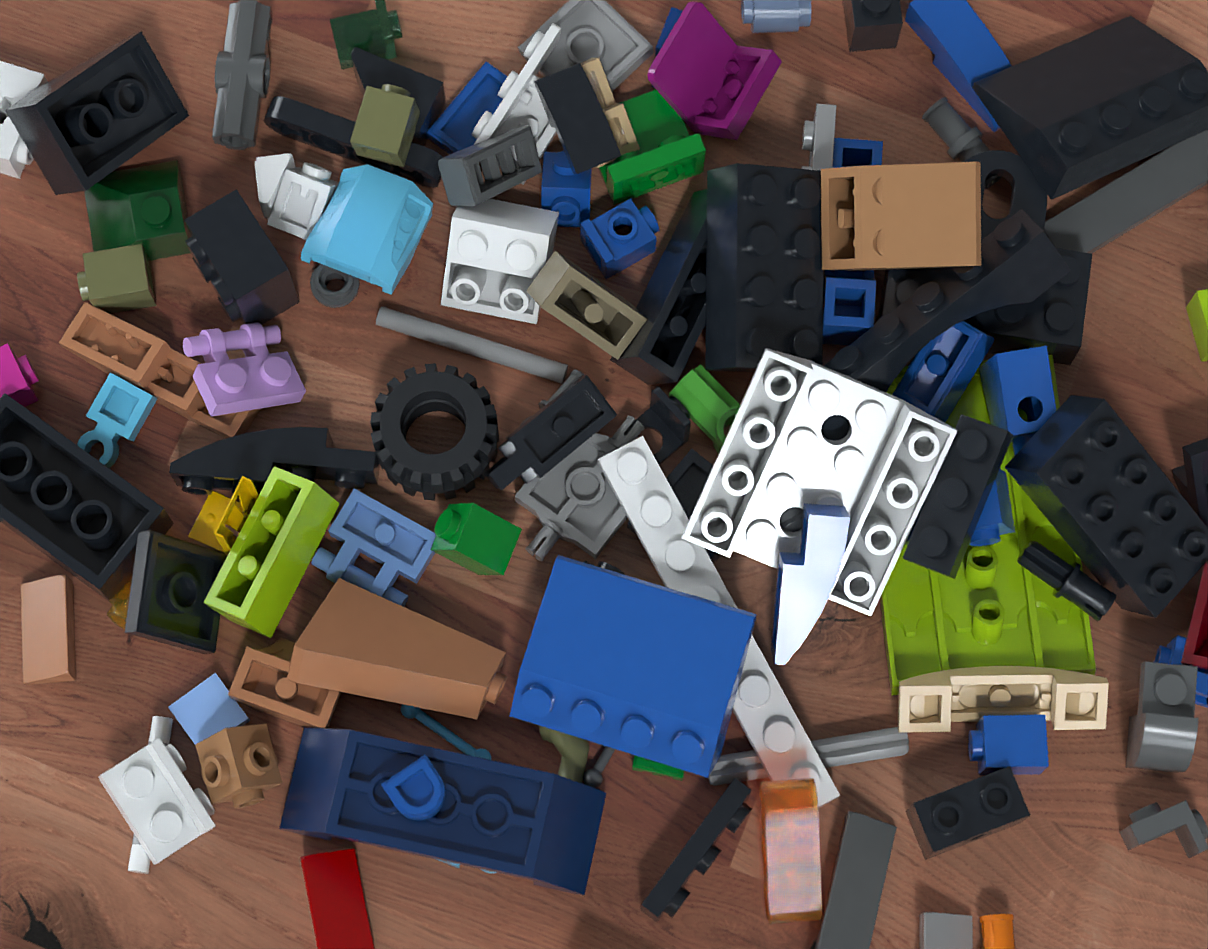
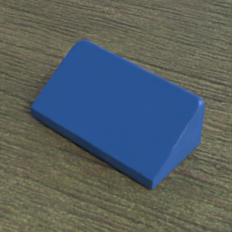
M965 321L955 324L931 340L915 355L892 395L935 418L941 419L945 423L991 348L994 338Z

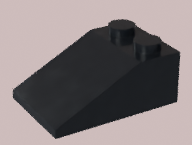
M142 31L134 33L43 84L5 110L55 195L88 190L189 117L187 110Z

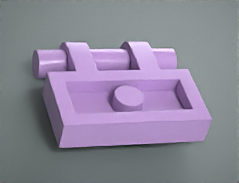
M257 322L243 324L239 330L222 332L219 328L202 330L199 336L184 338L183 350L187 357L202 355L205 363L197 365L193 379L210 416L280 406L301 401L306 389L288 352L270 354L266 347L280 343L281 332L277 325L262 327ZM242 349L245 354L244 358L229 359L226 352Z

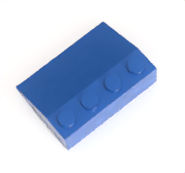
M558 555L555 559L520 667L509 716L708 778L722 753L757 614Z

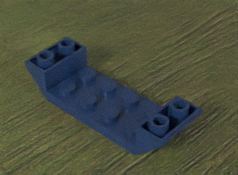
M304 727L279 829L330 841L332 837L525 878L533 880V884L585 896L607 793L549 772L354 730ZM426 755L442 778L446 792L445 801L438 813L431 818L412 820L403 816L397 810L381 784Z

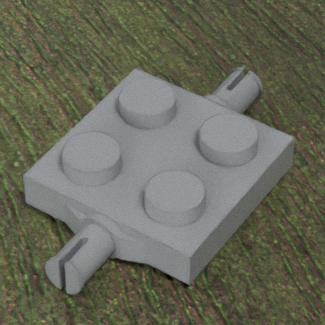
M628 415L612 438L595 433L543 477H536L529 483H524L515 495V501L534 514L543 526L532 542L525 548L532 556L535 554L537 560L543 561L544 557L560 538L563 541L574 543L594 559L599 556L628 517L600 468L598 459L634 441L641 431L645 429L638 420L635 423V418Z

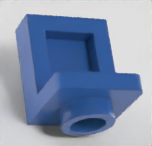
M564 151L544 152L541 209L559 212L557 227H581L580 223L590 219L592 168L579 174H573Z

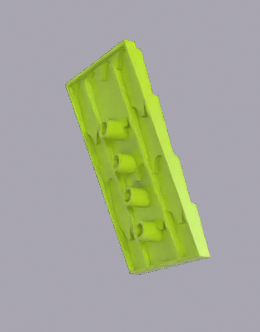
M1048 355L1057 411L1060 405L1053 355ZM983 360L982 363L980 364V366L983 365V364H984L985 362H987L988 360ZM909 366L901 370L886 393L893 394ZM979 368L945 422L953 428H956L961 414L991 424ZM1018 408L1019 416L1024 421H1027L1026 413L1021 408ZM1010 442L1000 469L1007 476L1015 532L1000 535L1001 541L992 545L971 546L969 544L955 579L903 559L907 548L906 544L899 555L880 596L891 695H899L900 681L927 673L958 668L1028 666L1062 669L1095 675L1096 665L1089 615L1063 596L1059 598L1053 596V587L1025 569L1017 561L1023 548L1030 541H1036L1068 564L1079 563L1081 565L1080 570L1082 571L1081 559L1006 470L1005 466L1015 456L1012 442Z

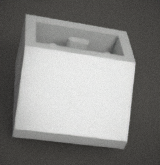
M488 199L476 206H457L451 221L441 305L537 324L541 307L526 290L553 254L559 212L494 199Z

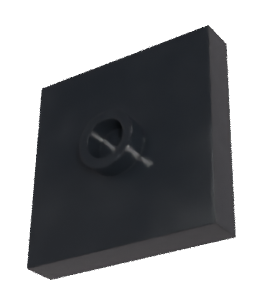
M155 531L138 532L125 633L201 654L215 653L220 613L203 602L227 558L226 554Z

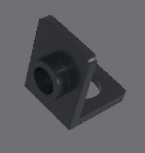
M657 386L651 391L650 408L639 416L635 423L638 420L645 429H653L661 435L663 440L662 448L656 454H653L660 465L689 441L691 426L689 419L691 417L687 409L677 398L672 395L668 397Z

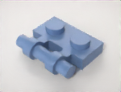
M354 488L328 530L330 536L344 544L337 555L320 547L315 553L311 565L326 572V579L333 583H336L338 578L343 579L404 607L409 596L394 588V582L400 574L410 581L418 583L435 555V552L430 549L436 535L429 529ZM360 553L383 565L376 577L354 566Z

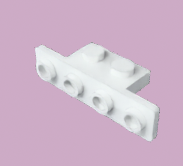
M552 23L546 34L537 31L524 52L523 56L529 60L521 73L518 74L512 71L508 75L498 92V96L503 100L494 114L486 111L472 132V136L477 139L475 144L522 126H530L540 160L557 131L550 125L533 81L540 79L536 75L560 39L561 28ZM511 146L510 149L513 156L514 164L516 169H518L519 164L516 157L514 146ZM496 153V158H497V161H498L499 169H500V171H501V167H500V164H499L498 156H497V153Z

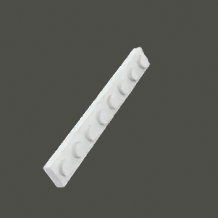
M641 436L599 458L598 464L665 587L737 608L705 548L682 538L689 519L644 437ZM751 636L733 712L792 821H795L838 798L840 794L754 637Z

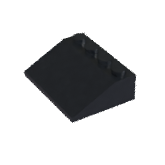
M1131 15L976 81L972 87L1051 200L1208 130V70L1198 58Z

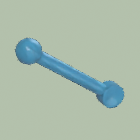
M401 704V713L404 717L408 719L416 718L466 755L491 760V754L488 750L482 748L475 749L422 711L421 708Z

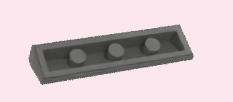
M848 811L845 815L815 949H870L896 826L852 811Z

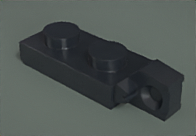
M582 375L506 437L507 440L498 447L504 457L484 474L493 486L500 490H503L519 476L525 483H529L536 477L541 478L614 419L617 413L587 375Z

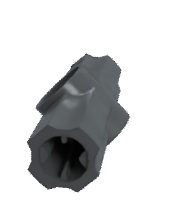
M239 0L236 3H230L224 51H219L216 59L215 90L218 96L214 113L212 138L214 143L223 145L228 149L245 150L249 147H255L261 98L267 97L269 89L270 59L267 52L272 24V10L270 6L263 5L257 0Z

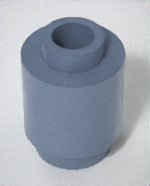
M741 0L742 23L751 24L752 33L798 32L799 27H810L811 0Z

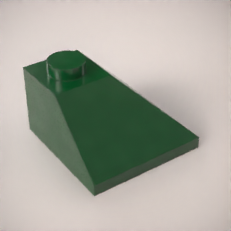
M178 160L111 172L91 188L84 191L94 252L142 244L150 261L191 253L185 243V240L190 238L191 234L185 222V219L188 218Z

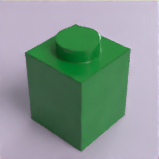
M475 503L449 504L448 508L442 512L436 522L434 529L436 537L430 550L478 575H504L522 529Z

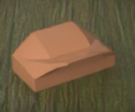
M280 638L272 645L263 649L246 647L228 696L255 710L302 727L328 729L341 692L300 684L287 679L296 643Z

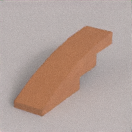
M84 302L59 341L63 348L109 375L110 372L155 396L157 403L224 438L246 433L260 409L210 416L193 379L197 365L202 363L171 349L166 341Z

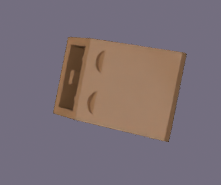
M980 162L868 165L821 169L822 270L862 271L981 266Z

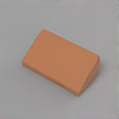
M56 575L20 584L23 684L33 685L76 681L72 580L67 575Z

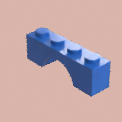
M834 138L832 168L882 165L883 141ZM823 270V344L849 346L874 326L876 296L874 270Z

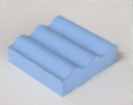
M216 673L168 707L194 744L225 728L244 726L250 721L239 704L228 696V689Z

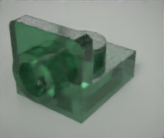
M374 0L376 9L329 19L341 70L353 67L351 53L354 47L384 59L397 57L394 40L403 38L397 11H387L385 0Z

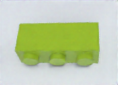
M274 466L203 603L228 620L271 639L340 503L315 482Z

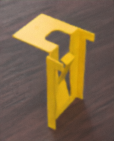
M242 476L231 498L212 491V494L208 495L188 537L224 552L228 556L237 538L226 525L235 529L239 535L259 496L252 480ZM238 495L240 502L236 501Z

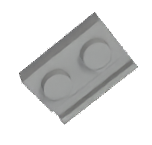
M817 104L813 121H804L802 150H810L809 166H802L801 169L821 171V169L833 167L836 105Z

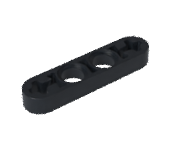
M283 96L273 97L264 117V123L278 134L354 162L371 165L413 181L418 185L435 188L438 187L441 180L438 161L444 157L434 150L411 142L404 167L359 156L350 142L356 122Z

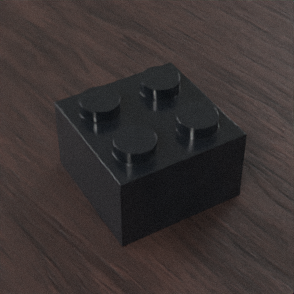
M237 189L185 219L191 237L186 239L185 243L193 256L192 260L207 283L211 282L218 294V301L232 323L241 319L244 324L258 322L262 325L299 303L288 267Z

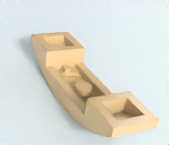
M982 666L927 673L899 682L898 731L899 733L951 732V722H977L982 716L1046 715V720H1051L1054 730L1106 729L1109 682L1107 678L1076 671L1028 666Z

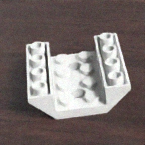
M766 348L682 538L729 558L732 552L735 551L778 569L779 552L800 553L802 529L797 532H788L779 523L780 517L785 510L792 507L804 509V503L845 506L850 516L846 548L835 585L828 599L872 616L957 430L900 398L813 361ZM832 415H842L849 420V432L841 440H828L821 433L823 422Z

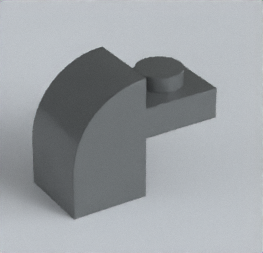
M1155 662L1141 663L1138 714L1129 716L1126 768L1174 773L1185 772L1188 769L1195 749L1199 718H1194L1198 667Z

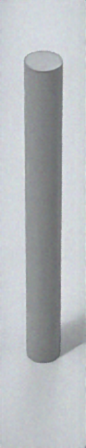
M381 306L377 314L376 325L561 384H563L568 371V365L383 306Z

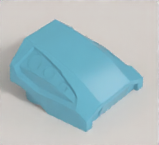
M366 164L343 169L339 184L329 205L305 242L301 252V260L307 263L311 261L318 262L383 288L382 292L392 295L411 263L422 234L432 217L433 202L413 181Z

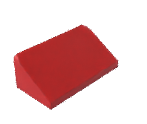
M355 848L301 856V865L317 948L375 949Z

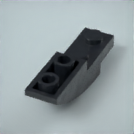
M291 427L244 433L216 441L170 463L169 473L176 485L182 486V491L204 496L211 495L213 489L232 491L233 495L242 476L251 479L258 494H260L274 466L315 482V479L335 481L334 484L338 487L345 489L355 488L357 490L363 489L365 483L378 484L380 464L376 452L332 448L333 441L328 428Z

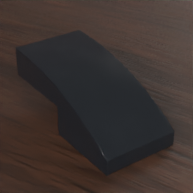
M580 63L533 81L550 125L557 131L573 174H579L622 156L599 100Z

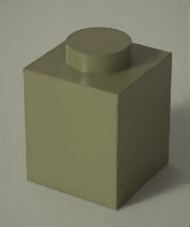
M383 84L382 89L366 87L350 140L357 155L404 167L420 115L415 98L410 97L411 93L390 84Z
M142 244L83 253L85 271L77 273L79 291L83 301L89 300L92 306L109 314L157 306L150 260Z

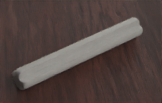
M898 727L811 741L825 768L902 756L909 752L907 732L899 733ZM750 750L721 755L708 780L711 785L717 786L729 784L734 778L742 782L766 778L768 775L755 751Z

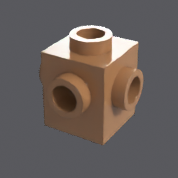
M267 723L225 728L195 744L202 768V778L206 784L211 804L232 801L234 808L252 806L265 800L264 792L282 783L278 760L274 753Z

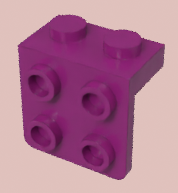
M691 1L684 8L651 64L647 76L649 82L695 134L699 133L700 135L737 140L782 61L773 50L737 46L701 2Z

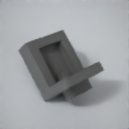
M1186 800L1162 811L1158 802L1129 814L1133 824L1119 831L1128 851L1174 830L1188 858L1208 850V844L1205 840L1208 838L1207 825L1196 809H1190Z

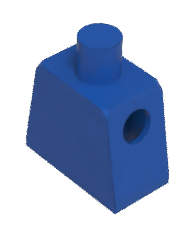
M1047 346L995 354L979 367L990 423L1013 434L1011 442L1014 455L1056 412ZM1018 408H1021L1026 413L1027 421H1024L1019 416Z

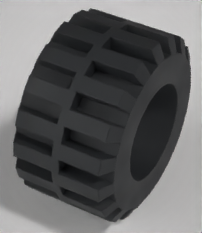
M436 363L425 364L426 372L417 374L415 367L404 371L406 377L404 381L400 383L394 377L387 383L389 393L387 395L379 393L375 401L377 412L371 413L370 424L373 432L371 437L382 470L385 469L388 479L395 486L400 483L403 486L404 492L413 497L417 491L422 492L424 500L435 501V494L444 493L446 500L456 498L455 490L463 487L465 492L468 493L476 488L474 480L477 477L484 480L486 478L484 473L489 469V463L496 461L498 454L497 442H499L497 414L494 404H491L490 394L484 386L481 388L477 387V381L474 376L467 372L462 378L458 374V368L451 365L446 366L445 372H438ZM435 411L447 412L463 422L465 433L455 447L444 453L425 454L415 450L406 441V434L411 424L426 413Z

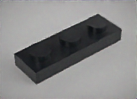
M962 414L955 428L957 433L932 484L903 555V559L952 579H955L1013 438V434L1005 429Z
M734 778L643 901L640 908L643 913L655 922H658L664 912L671 918L674 917L691 893L683 887L695 870L703 876L722 851L714 845L726 828L735 834L753 809L745 803L751 794V789Z

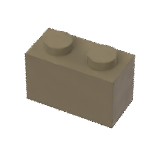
M556 250L526 290L541 308L617 360L647 321L629 301Z

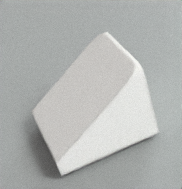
M292 154L256 157L257 161H254L259 203L264 218H267V221L271 215L285 170L296 168Z

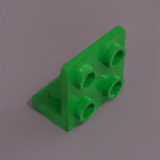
M657 90L620 102V104L624 105L640 149L625 153L614 161L598 168L613 205L704 172L706 148L699 133L689 135L683 119Z

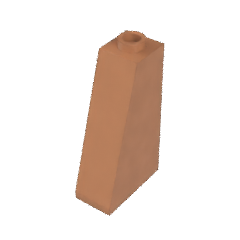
M338 578L294 645L287 679L300 684L477 719L486 702L496 704L503 691L507 676L500 673L506 652Z

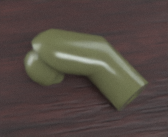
M540 726L541 738L549 743H553L562 755L558 775L582 783L589 753V742Z

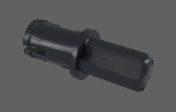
M1030 541L1018 557L1017 561L1021 566L1054 588L1053 596L1056 598L1063 596L1096 621L1101 620L1102 616H1105L1116 599L1117 595L1114 592L1100 585L1081 571L1079 563L1068 564L1036 541Z

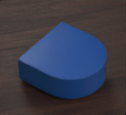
M426 755L381 784L397 810L403 816L412 820L431 818L438 813L445 801L446 792L442 778Z

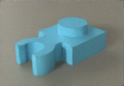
M110 372L86 414L88 418L98 422L94 430L88 431L81 436L77 446L89 454L95 443L102 442L104 453L100 457L99 462L110 468L116 462L119 455L117 442L120 436L134 442L157 398Z

